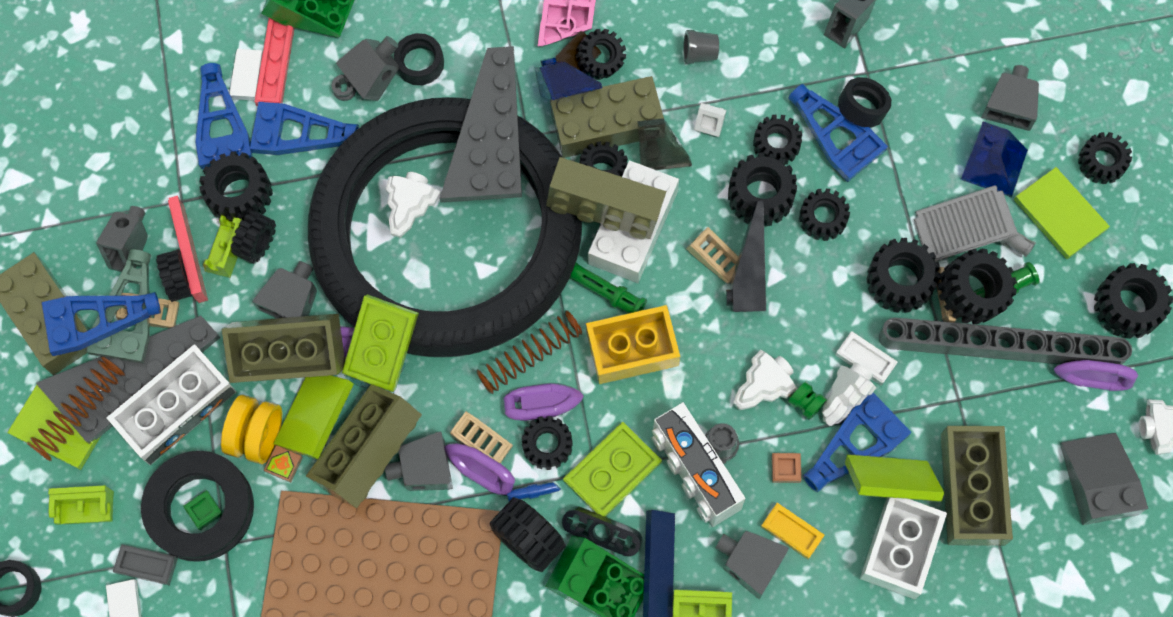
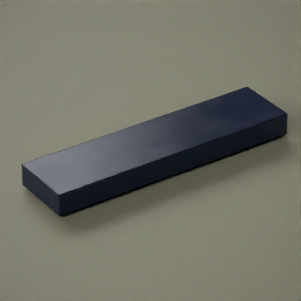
M657 510L646 511L643 617H673L675 513Z

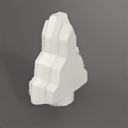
M408 172L405 178L400 176L388 177L386 192L389 193L387 204L392 210L389 217L390 233L392 236L401 238L412 228L415 218L423 216L429 206L436 204L441 192L427 185L428 179L425 176L415 172Z
M760 350L751 359L752 367L746 372V382L739 388L733 404L739 410L753 408L762 401L773 402L779 397L787 399L797 390L796 385L790 378L794 373L792 367L783 357L778 356L776 359H773L766 352Z
M854 362L851 368L841 365L837 372V378L832 385V394L826 401L822 411L823 422L829 426L839 424L847 417L853 407L860 405L866 396L871 395L876 389L875 385L870 381L874 374Z
M1148 399L1146 416H1141L1139 420V431L1143 439H1150L1155 455L1172 452L1173 406L1166 405L1163 400Z

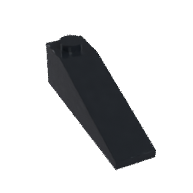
M755 201L731 279L730 290H726V306H731L732 312L766 311L763 201Z

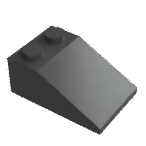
M1116 433L1060 443L1082 525L1138 516L1148 509L1140 479Z

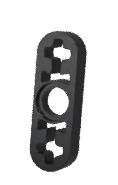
M579 506L571 507L562 518L563 528L568 533L586 538L596 545L623 556L635 555L643 542L638 530ZM575 514L580 516L579 521L582 522L577 527L572 525L573 520L570 519ZM591 519L593 520V523L589 527L588 532H586L585 529L587 528V525L585 524H588V522ZM598 524L606 525L610 530L609 537H598L595 533V526ZM616 530L620 531L617 536L619 538L613 543L611 541L616 534ZM631 536L633 538L632 542L636 545H631L630 548L625 547V541L621 539Z

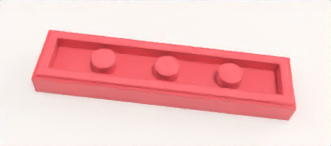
M269 18L255 96L256 106H258V102L283 103L295 28L289 25L284 26Z
M177 195L169 198L168 203L190 291L195 300L201 303L208 301L185 206Z

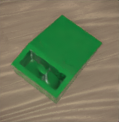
M266 0L261 14L284 26L289 25L293 28L339 38L354 0Z
M571 536L545 587L598 617H634L643 601L644 574L588 539Z

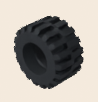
M230 152V156H226L223 153L219 155V160L212 159L210 161V167L205 166L203 170L205 176H200L199 182L202 186L199 188L203 196L202 198L215 217L220 219V216L223 215L231 222H233L234 217L244 221V217L247 214L249 215L251 211H256L262 215L266 212L264 206H270L271 199L269 196L273 195V190L261 163H258L256 158L253 156L249 158L248 154L243 152L240 156H238L237 152ZM237 180L249 181L247 189L241 195L236 197L223 196L225 189L232 182Z
M758 153L756 158L752 154L747 156L746 162L742 159L738 162L737 168L734 167L730 177L728 200H730L731 210L736 209L735 215L738 218L743 216L744 222L748 224L755 201H763L764 223L766 227L772 226L773 220L776 223L782 221L783 215L786 217L789 214L797 192L796 174L792 175L793 168L790 165L785 166V160L782 158L776 160L774 154L764 157V153ZM764 181L771 184L776 189L777 194L768 199L757 198L749 192L747 186L753 182Z
M901 238L899 243H897L896 239L890 240L888 246L883 244L872 259L866 278L867 283L870 284L868 290L870 294L875 293L874 300L877 303L882 301L884 303L882 307L887 310L889 306L893 307V312L897 313L901 309H904L905 313L911 312L913 307L917 310L922 307L923 303H927L938 285L940 265L939 262H934L936 255L934 252H927L929 248L927 245L924 244L922 247L917 245L918 240L913 239L911 243L907 242V238ZM896 265L908 267L915 273L917 283L911 286L900 285L891 278L888 269Z
M983 248L978 251L977 249H972L949 263L944 268L945 271L940 274L939 279L942 281L938 284V290H941L942 294L939 295L940 301H945L946 305L944 308L946 311L951 310L953 312L952 316L955 319L961 317L963 323L971 321L972 324L984 323L1004 312L1013 303L1014 299L1012 297L1017 292V289L1013 287L1017 283L1016 277H1012L1011 273L1014 272L1012 267L1008 268L1005 265L1007 261L1003 257L999 259L997 257L998 253L992 251L988 254L987 249ZM969 275L977 278L982 283L985 289V298L980 297L972 290L969 283Z
M1130 263L1127 267L1122 265L1115 271L1113 270L1099 286L1098 292L1094 297V300L1097 301L1094 305V310L1100 312L1097 316L1099 322L1104 320L1106 323L1104 325L1105 329L1109 330L1112 328L1115 330L1114 335L1120 336L1123 333L1125 338L1131 339L1134 335L1136 338H1141L1145 334H1150L1167 318L1166 316L1172 309L1170 305L1173 303V296L1168 295L1172 289L1170 285L1165 286L1166 278L1164 276H1157L1156 273L1158 271L1154 268L1147 270V265L1144 264L1136 267L1135 263ZM1121 291H1131L1139 295L1144 302L1145 312H1136L1129 309L1122 301Z
M515 497L489 523L494 534L529 567L539 572H543L566 547L564 539L559 532L540 513L525 501Z

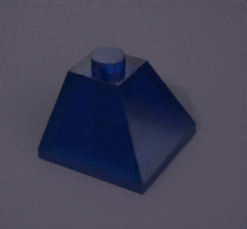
M556 57L540 60L541 65L534 66L540 97L555 100L602 88V84L566 62L556 61Z
M983 121L975 136L960 180L983 188L996 185L997 192L1003 191L1004 195L1012 197L1028 149L1009 130Z

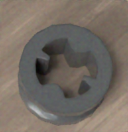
M342 74L333 79L331 87L337 99L348 101L355 96L356 89L345 75ZM342 84H347V91H341Z

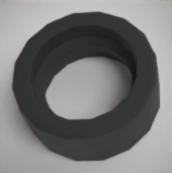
M415 33L406 36L399 41L398 48L394 51V60L399 65V76L405 82L412 85L432 83L440 76L444 69V57L441 46L434 37L427 34ZM417 48H425L433 52L434 62L427 69L420 71L411 70L404 63L406 54Z
M857 77L851 79L846 84L839 96L838 106L843 116L853 124L872 128L882 122L891 108L892 100L889 92L875 80ZM853 95L868 99L876 109L862 106L855 100Z
M15 560L1 561L0 579L8 572H19L24 575L27 581V588L24 596L16 604L3 605L0 603V615L8 617L23 615L31 610L39 600L42 590L40 577L33 568L25 563Z

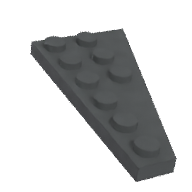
M514 46L493 47L486 50L439 198L440 203L522 197Z
M199 316L150 336L144 363L105 357L125 373V376H120L109 370L117 378L118 384L115 385L103 379L110 387L111 393L104 392L95 387L103 396L104 401H98L87 395L96 405V410L79 403L88 413L89 418H84L71 411L81 422L82 426L78 427L72 423L71 425L88 444L97 440L113 427L107 417L191 346L195 344L203 353L220 339V336L202 316ZM98 357L39 381L36 384L65 417L76 422L61 406V403L69 405L82 414L84 413L68 397V394L92 406L76 389V386H80L100 398L83 380V377L108 390L90 369L96 370L112 381L115 380L98 364V360L104 362L101 357Z

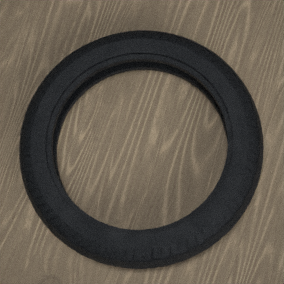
M455 97L430 98L395 107L362 125L334 152L324 167L312 195L308 215V246L313 269L322 290L335 309L352 326H356L363 298L368 294L419 313L408 347V354L425 357H457L479 353L515 338L530 328L551 308L565 288L577 261L581 244L582 221L576 215L570 213L559 214L552 211L551 207L546 206L549 187L559 158L562 156L541 131L520 116H518L520 169L522 175L534 190L542 212V224L538 243L525 269L506 289L485 302L460 310H419L402 305L384 296L364 278L355 265L351 251L350 232L356 204L370 180L385 165L406 152L431 144L457 143L471 99Z

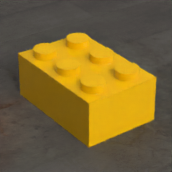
M667 305L586 323V333L599 384L669 369L680 364V353Z

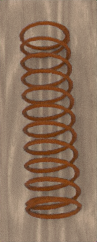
M565 310V315L577 335H574L562 322L561 318L557 316L568 341L561 337L551 322H548L558 341L559 347L548 338L542 328H539L548 344L550 353L541 346L533 334H530L539 350L541 359L529 348L523 339L521 340L531 358L532 364L513 345L523 370L504 351L514 376L495 357L505 382L486 363L496 388L477 369L476 372L491 394H494L493 390L499 391L496 378L502 384L508 385L505 372L513 379H517L515 368L521 373H526L524 362L528 366L534 367L533 356L537 360L543 361L542 351L551 356L553 352L551 345L560 350V339L570 344L569 334L575 338L582 335V329L574 316Z
M104 356L101 357L104 362L98 360V364L115 381L110 380L94 369H90V371L108 390L83 377V380L100 398L80 386H76V389L92 406L68 394V397L84 414L65 403H61V406L76 422L57 411H53V414L69 431L50 420H46L47 425L61 439L44 429L38 428V431L54 448L35 437L30 438L38 448L27 442L31 448L48 461H52V458L38 443L56 453L59 452V449L46 435L60 443L67 444L66 439L53 426L69 435H74V431L63 419L75 426L81 427V422L71 411L84 418H89L88 413L79 403L96 410V405L87 395L98 401H104L103 396L95 387L104 392L111 393L110 387L103 379L115 385L118 384V380L109 370L120 376H125V373Z

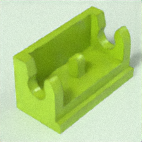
M220 216V227L208 260L205 259L203 263L205 272L231 278L238 256L231 252L232 238L236 236L235 230L236 228L239 229L241 219L234 217L233 222H231L225 216Z
M107 486L49 489V518H54V524L112 522L114 491Z
M674 590L673 617H732V592Z

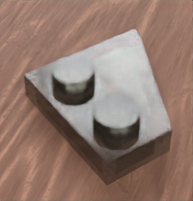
M664 118L637 121L640 165L654 170L692 166L690 156Z

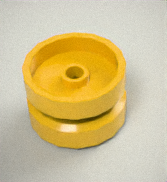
M243 394L239 395L230 407L224 422L221 436L222 452L236 458L245 454L248 461L261 465L266 463L275 448L273 443L281 429L282 407L279 404L268 401L262 402L259 405L256 398Z

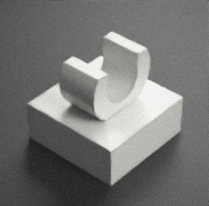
M701 103L694 130L719 137L727 110Z

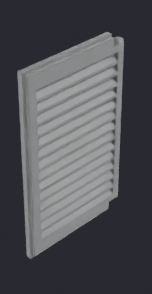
M996 185L916 211L918 218L914 219L922 246L924 244L929 247L927 252H934L936 255L934 262L1018 235L1003 191L997 192Z

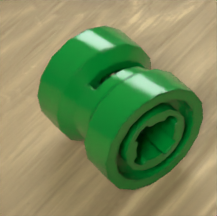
M805 381L790 397L788 403L793 407L800 408L803 416L810 420L823 407L827 399L822 394H816L813 391V387Z

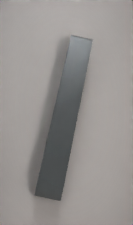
M890 318L884 323L879 333V341L882 346L892 350L1063 364L1072 361L1093 360L1122 365L1132 355L1131 344L1121 337L930 320ZM887 330H896L899 333V337L893 338L889 336ZM915 332H923L927 340H919L915 336ZM943 334L951 335L954 338V343L946 342ZM970 337H978L982 345H975ZM998 339L1006 340L1010 348L1002 347ZM1026 341L1033 342L1037 346V350L1028 348ZM1054 344L1063 346L1065 353L1057 351ZM1082 346L1089 347L1093 355H1087L1083 351ZM1111 349H1116L1120 353L1121 358L1115 357L1111 353Z

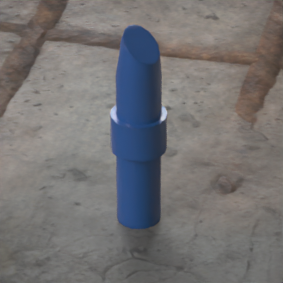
M554 482L527 485V487L513 489L510 493H507L508 502L513 497L518 499L539 498L542 495L558 492L561 488Z

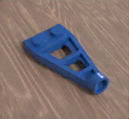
M217 63L202 65L200 67L202 85L195 141L200 168L210 167V161L212 159L219 160V155L223 153L226 156H230V152H237L238 156H240L243 152L247 153L249 158L252 157L249 134L223 81L221 66ZM222 95L226 109L209 112V98ZM228 119L233 128V133L231 135L211 138V123L216 120Z
M804 84L798 86L789 95L788 99L800 111L828 162L847 182L887 150L888 146L871 128L853 124L843 116L837 106L809 90ZM819 109L825 110L834 118V121L826 128H821L813 117V114ZM837 127L846 128L856 137V140L844 150L837 149L830 138V133Z
M258 102L250 150L256 154L283 155L339 147L359 128V125L342 123L283 103ZM293 120L303 125L301 137L293 140H282L281 134L284 121ZM320 125L329 128L327 138L309 139L311 126Z
M156 292L141 296H67L42 302L49 350L52 356L82 350L152 315L161 314ZM143 304L146 305V309L144 310L142 309ZM121 305L127 307L128 315L126 318L113 323L108 322L106 314L108 307ZM80 310H95L99 313L100 323L91 330L79 332L77 330L75 314Z
M873 392L860 405L852 409L817 463L803 475V479L812 490L818 493L827 484L849 474L846 465L837 468L830 460V456L839 446H843L851 455L883 457L893 451L912 432ZM858 425H864L877 439V443L864 451H860L850 442V435Z

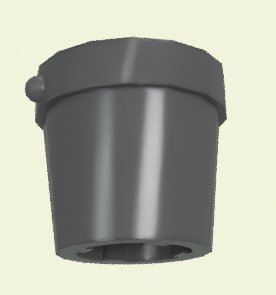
M686 30L683 43L685 64L717 60L719 55L718 34Z
M720 423L706 433V438L723 464L736 456L739 449V439L732 426Z

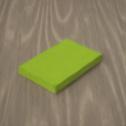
M1057 167L1014 198V201L1066 259L1076 254L1110 227Z
M368 294L365 295L342 374L394 392L397 388L419 313Z
M332 375L305 377L273 444L301 455L319 459L354 384L347 379Z
M36 385L7 433L25 443L30 442L36 448L38 447L31 441L30 437H35L54 448L39 433L38 428L44 429L59 439L61 438L47 425L46 420L54 422L67 431L69 430L53 414V411L62 413ZM63 419L74 431V435H69L57 427H53L66 439L67 444L60 443L48 435L46 436L58 447V453L40 443L38 444L49 455L81 470L100 437L88 444L71 423Z
M622 422L563 478V481L593 512L606 517L662 463V459Z
M848 454L846 456L845 465L859 495L942 501L944 491L928 461Z

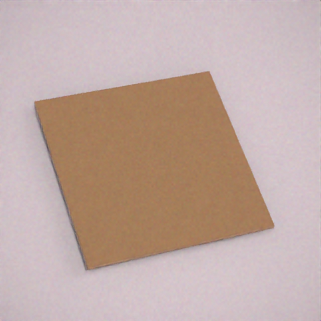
M281 491L261 617H492L501 540L494 534L489 523L500 511L367 498L360 503L358 508H355L333 495Z

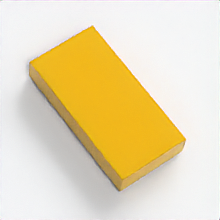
M776 503L761 525L762 529L806 559L810 558L825 536L779 503Z

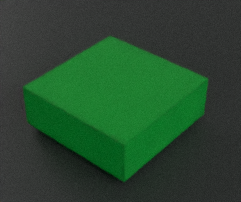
M207 490L183 506L199 530H202L223 514Z

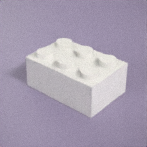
M888 497L885 501L860 579L912 599L919 597L922 593L947 513L911 499Z

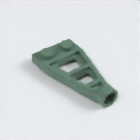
M129 250L126 265L109 296H121L127 283L140 285L139 296L149 294L148 266L151 254L141 250ZM136 265V266H140L141 268H140V269H136V268H134L133 266ZM145 304L142 305L143 310L146 309ZM123 305L108 307L106 309L108 322L111 323L119 309H127V307ZM99 315L95 323L93 324V328L98 326V324L100 323ZM150 318L137 323L135 329L131 332L122 330L88 346L86 352L96 356L144 363L150 339Z

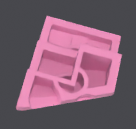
M544 0L538 47L577 35L580 31L591 30L596 0Z

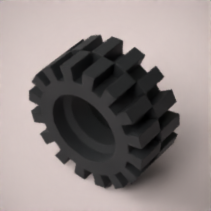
M596 29L580 41L576 49L579 51L576 54V59L580 58L577 64L579 67L583 65L585 69L582 72L584 74L589 72V77L591 78L596 76L597 79L608 78L625 63L623 60L626 59V54H623V51L626 50L625 45H620L623 40L621 37L616 39L617 33L614 31L609 34V29H604L603 31ZM603 45L608 49L610 58L607 63H599L594 59L592 54L594 46Z
M775 114L772 115L771 120L766 117L763 123L760 122L758 124L753 140L755 154L764 153V157L774 154L776 160L782 158L785 160V165H787L789 160L792 162L796 155L798 156L802 143V130L799 131L800 126L798 123L793 125L794 119L789 118L786 121V115H781L780 119H777ZM772 133H781L786 136L788 143L783 148H775L768 143L767 138Z
M1101 132L1098 136L1093 135L1086 142L1079 153L1078 164H1082L1080 167L1081 172L1087 171L1085 174L1087 179L1093 176L1092 182L1097 183L1101 179V184H1107L1108 181L1111 184L1123 176L1132 161V156H1130L1132 150L1131 148L1126 149L1128 146L1126 140L1123 143L1120 142L1121 136L1117 135L1116 138H1112L1113 133L1108 132L1105 136L1104 132ZM1103 150L1110 153L1114 157V164L1111 166L1102 165L1095 157L1096 152Z
M600 141L596 142V147L590 144L588 149L584 148L580 156V164L596 168L593 165L605 163L613 168L602 171L622 177L628 164L627 155L624 156L625 152L623 149L618 151V145L614 144L613 147H610V142H606L605 146H603Z
M826 188L823 193L821 189H817L815 194L811 192L808 198H805L803 201L799 220L802 222V229H807L806 234L808 236L814 234V239L819 240L820 237H823V241H828L829 237H832L833 240L837 238L838 234L841 235L850 217V212H848L850 206L849 203L845 204L846 198L844 196L838 197L839 192L836 190L834 194H831V189ZM821 206L829 207L833 210L835 218L829 223H822L816 219L814 211Z
M251 211L249 215L247 214L244 217V221L241 220L239 229L236 228L235 230L236 236L232 238L231 252L255 264L265 255V250L269 249V243L274 239L272 235L276 232V224L274 220L256 211Z
M177 249L157 255L156 262L160 272L159 276L162 279V285L165 287L169 300L174 302L191 297L192 294L181 251Z
M543 416L538 417L536 422L532 420L530 426H526L524 429V435H522L524 455L526 459H529V463L537 465V468L542 469V467H546L547 470H552L551 467L554 466L558 468L562 462L566 463L568 456L572 453L571 431L559 418L554 420L553 416H548V419H543ZM551 433L557 437L558 446L554 451L544 453L537 448V439L542 434Z

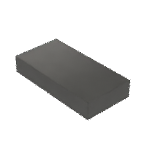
M121 544L113 572L170 586L178 558Z

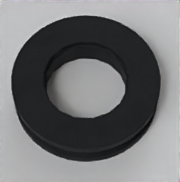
M207 451L185 452L164 462L148 480L141 499L142 522L153 542L172 556L193 562L212 560L232 550L245 536L254 512L252 489L243 473L225 457ZM207 479L214 481L221 486L225 495V509L221 519L211 529L203 533L189 534L180 531L175 526L171 517V503L175 494L183 485L193 480Z

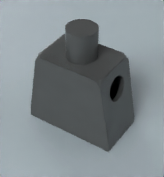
M839 0L833 8L824 35L845 49L869 19L876 0ZM846 17L851 19L848 23L845 21Z
M386 36L381 43L377 40L364 39L336 62L337 66L363 99L378 101L399 69V65L391 56L398 48V44L389 36Z
M1016 65L1013 67L1012 74H1001L981 118L1027 131L1032 129L1037 120L1039 83L1027 78L1029 69L1026 66Z
M131 206L127 214L118 211L114 212L98 238L96 244L108 269L122 272L127 262L129 250L143 251L148 234L142 223L146 214L142 208Z
M299 261L293 273L283 268L277 269L252 302L259 311L276 319L309 316L317 294L315 285L308 280L313 267Z
M441 431L402 445L399 449L400 461L389 463L385 467L387 480L403 478L404 485L408 491L453 489L448 457L445 453V441Z
M749 531L744 532L739 542L723 534L715 547L729 556L724 570L758 599L761 598L789 550L787 546Z

